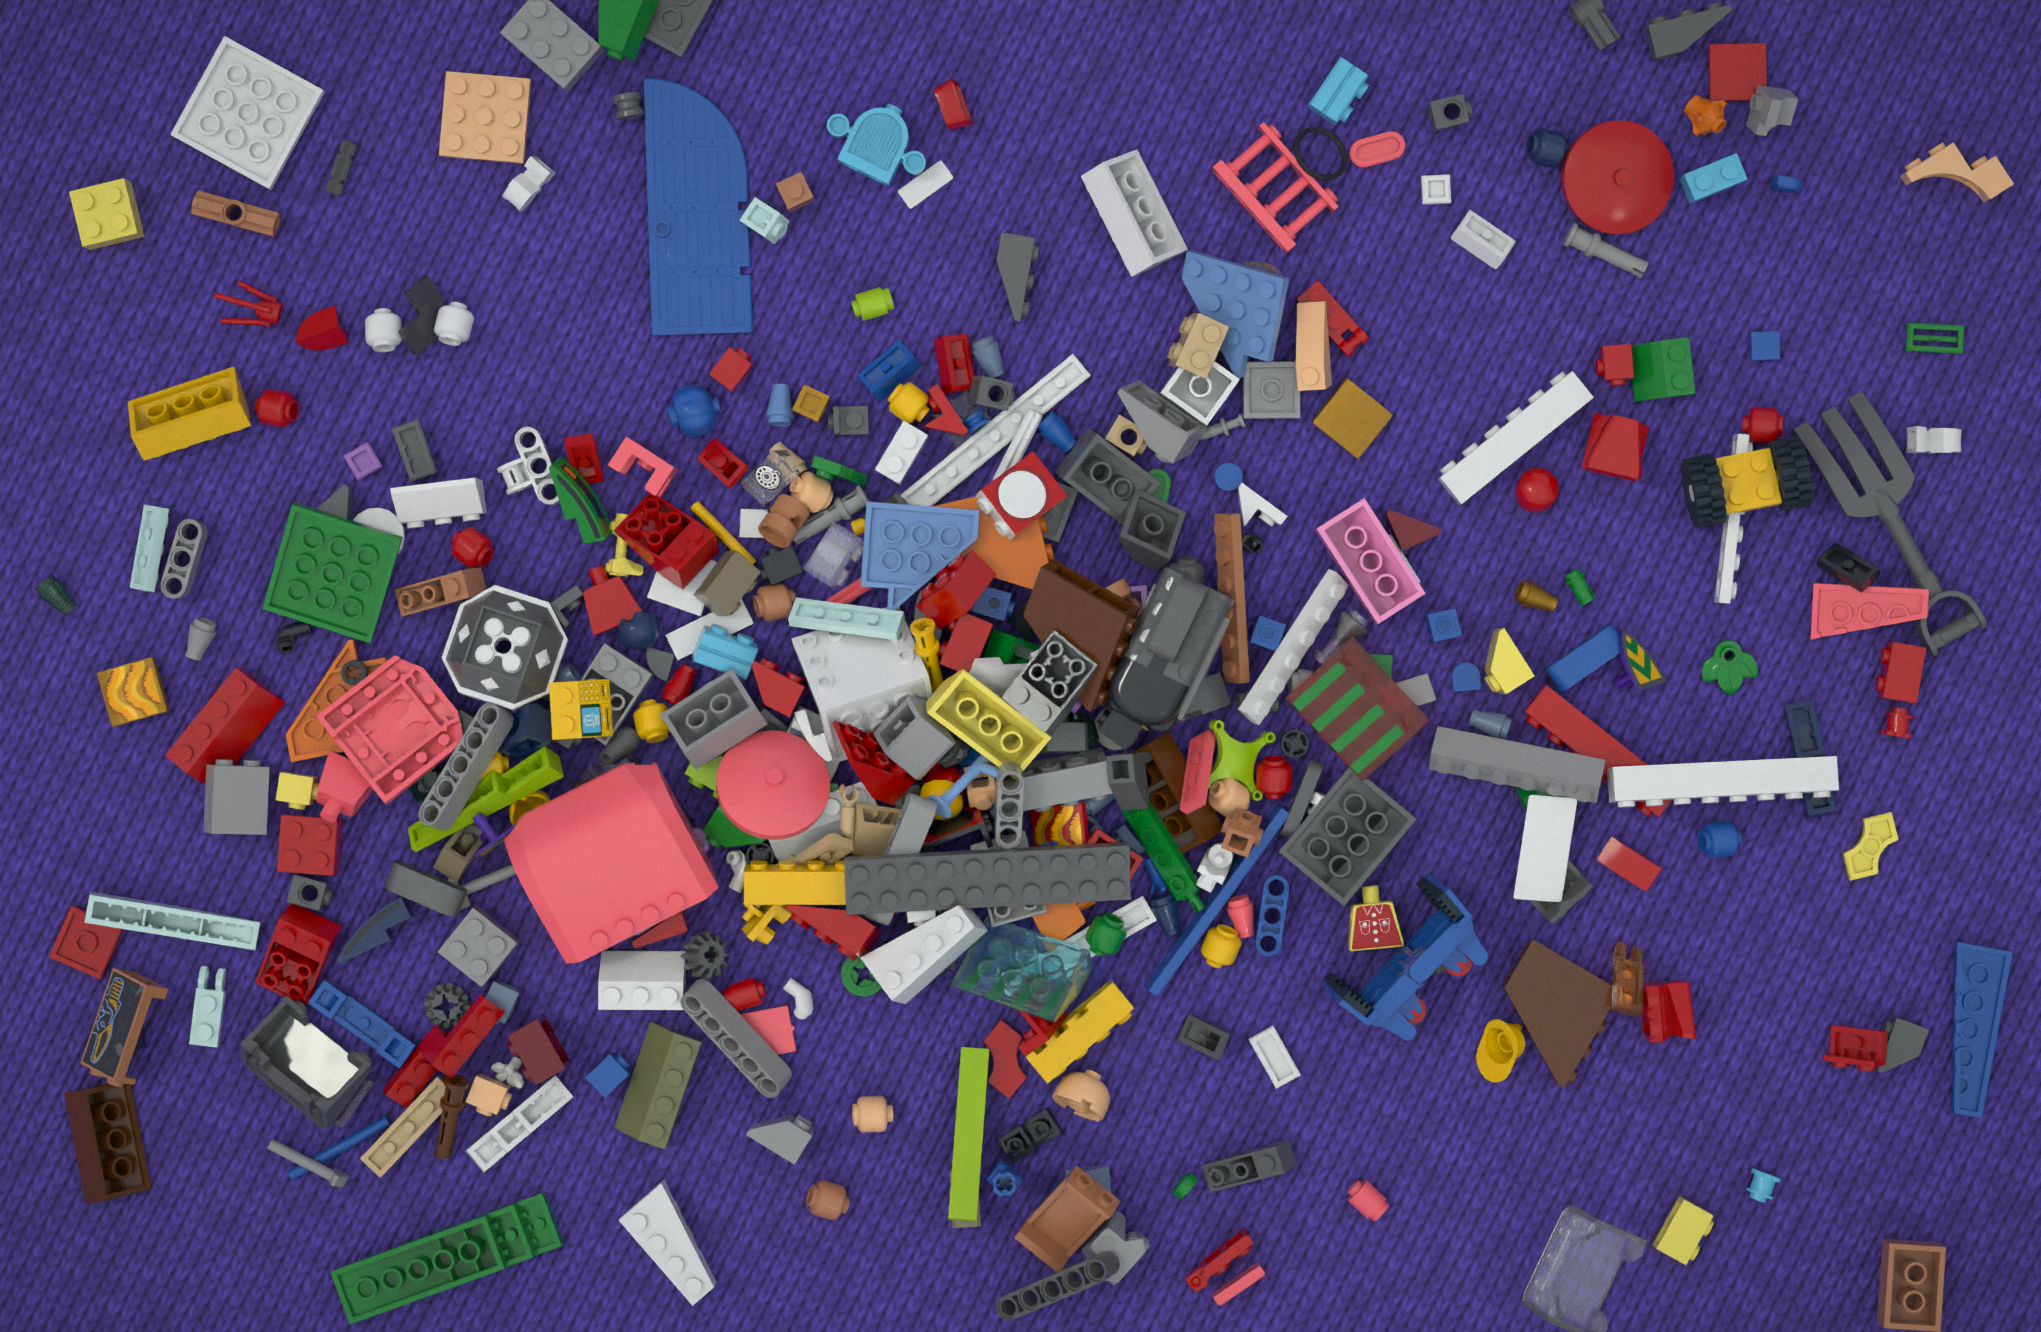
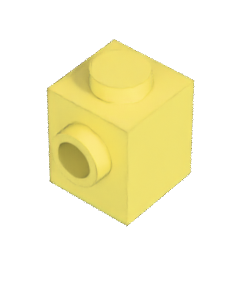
M280 772L276 800L289 802V808L305 810L306 805H314L319 786L318 777Z

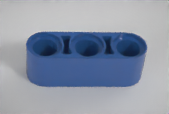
M1611 623L1549 665L1545 671L1560 693L1566 691L1620 654V634Z
M1271 874L1263 881L1255 933V947L1259 953L1267 957L1276 955L1280 951L1289 894L1287 880L1278 874ZM1272 880H1281L1283 883L1282 892L1278 895L1270 894L1268 891L1269 883ZM1268 908H1277L1279 911L1278 920L1273 923L1267 922L1264 919L1265 911ZM1264 936H1273L1275 938L1274 948L1267 951L1263 950L1260 946L1261 939Z

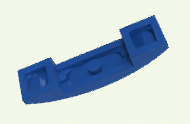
M326 980L322 982L308 1002V1004L329 1019H334L376 1049L378 1054L398 1068H401L416 1047L414 1042L384 1018Z

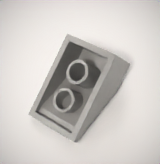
M1140 380L1121 387L1117 392L1148 447L1156 452L1155 455L1158 459L1173 464L1191 455L1207 426Z

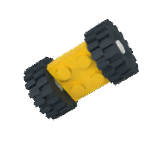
M1791 437L1768 442L1767 449L1714 458V455L1709 453L1683 458L1681 477L1685 492L1684 497L1687 502L1686 506L1690 519L1695 528L1725 523L1726 515L1778 505L1781 511L1811 506L1813 503L1812 474L1809 469V460L1806 457L1807 453L1805 448L1803 449V442L1800 441V438Z

